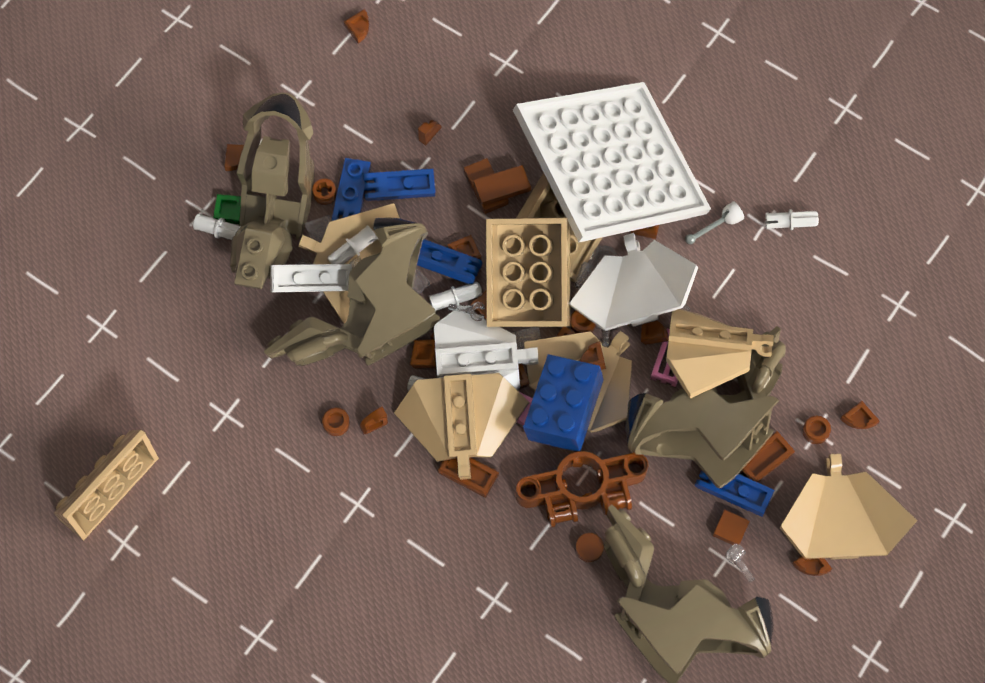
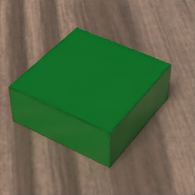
M217 194L213 218L218 220L223 218L225 222L240 224L241 196Z

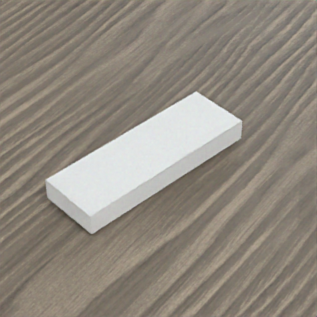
M352 264L270 265V292L348 291L349 273L352 270Z

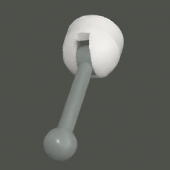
M734 201L723 208L720 219L693 235L688 234L685 237L686 243L693 244L698 237L723 222L736 224L742 221L744 214L741 208Z

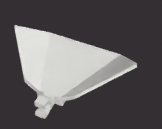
M634 233L624 236L628 255L623 257L605 255L569 304L605 331L630 323L634 327L658 320V315L681 309L686 304L698 270L697 265L655 240L643 251H640L639 241L635 240Z
M458 307L434 325L438 378L463 374L499 373L518 390L520 388L518 364H539L537 348L517 350L516 335L501 327H487V320L462 307Z

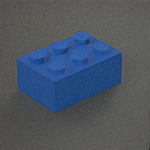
M550 354L547 355L523 426L529 441L575 452L581 451L604 381L599 365Z

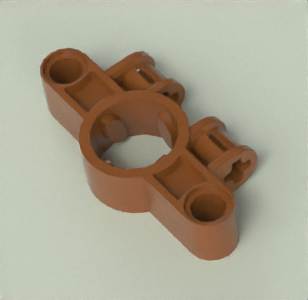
M574 452L560 462L557 470L520 479L516 486V500L524 508L544 505L550 527H555L557 523L570 520L578 522L577 509H589L596 506L599 502L604 515H607L608 507L611 504L617 510L619 508L631 510L632 502L628 486L641 483L645 479L649 467L648 460L644 455H636L635 453L602 460L590 452ZM637 464L642 468V471L633 473L629 470L628 466ZM587 465L597 471L598 484H602L601 488L594 494L590 492L581 497L571 494L567 490L566 480L562 479L563 473L572 466L578 468ZM524 488H531L536 494L532 497H525L521 494V491Z

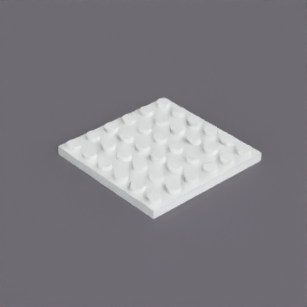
M644 82L519 103L514 107L513 112L566 218H568V222L578 242L701 216L710 211L711 208Z

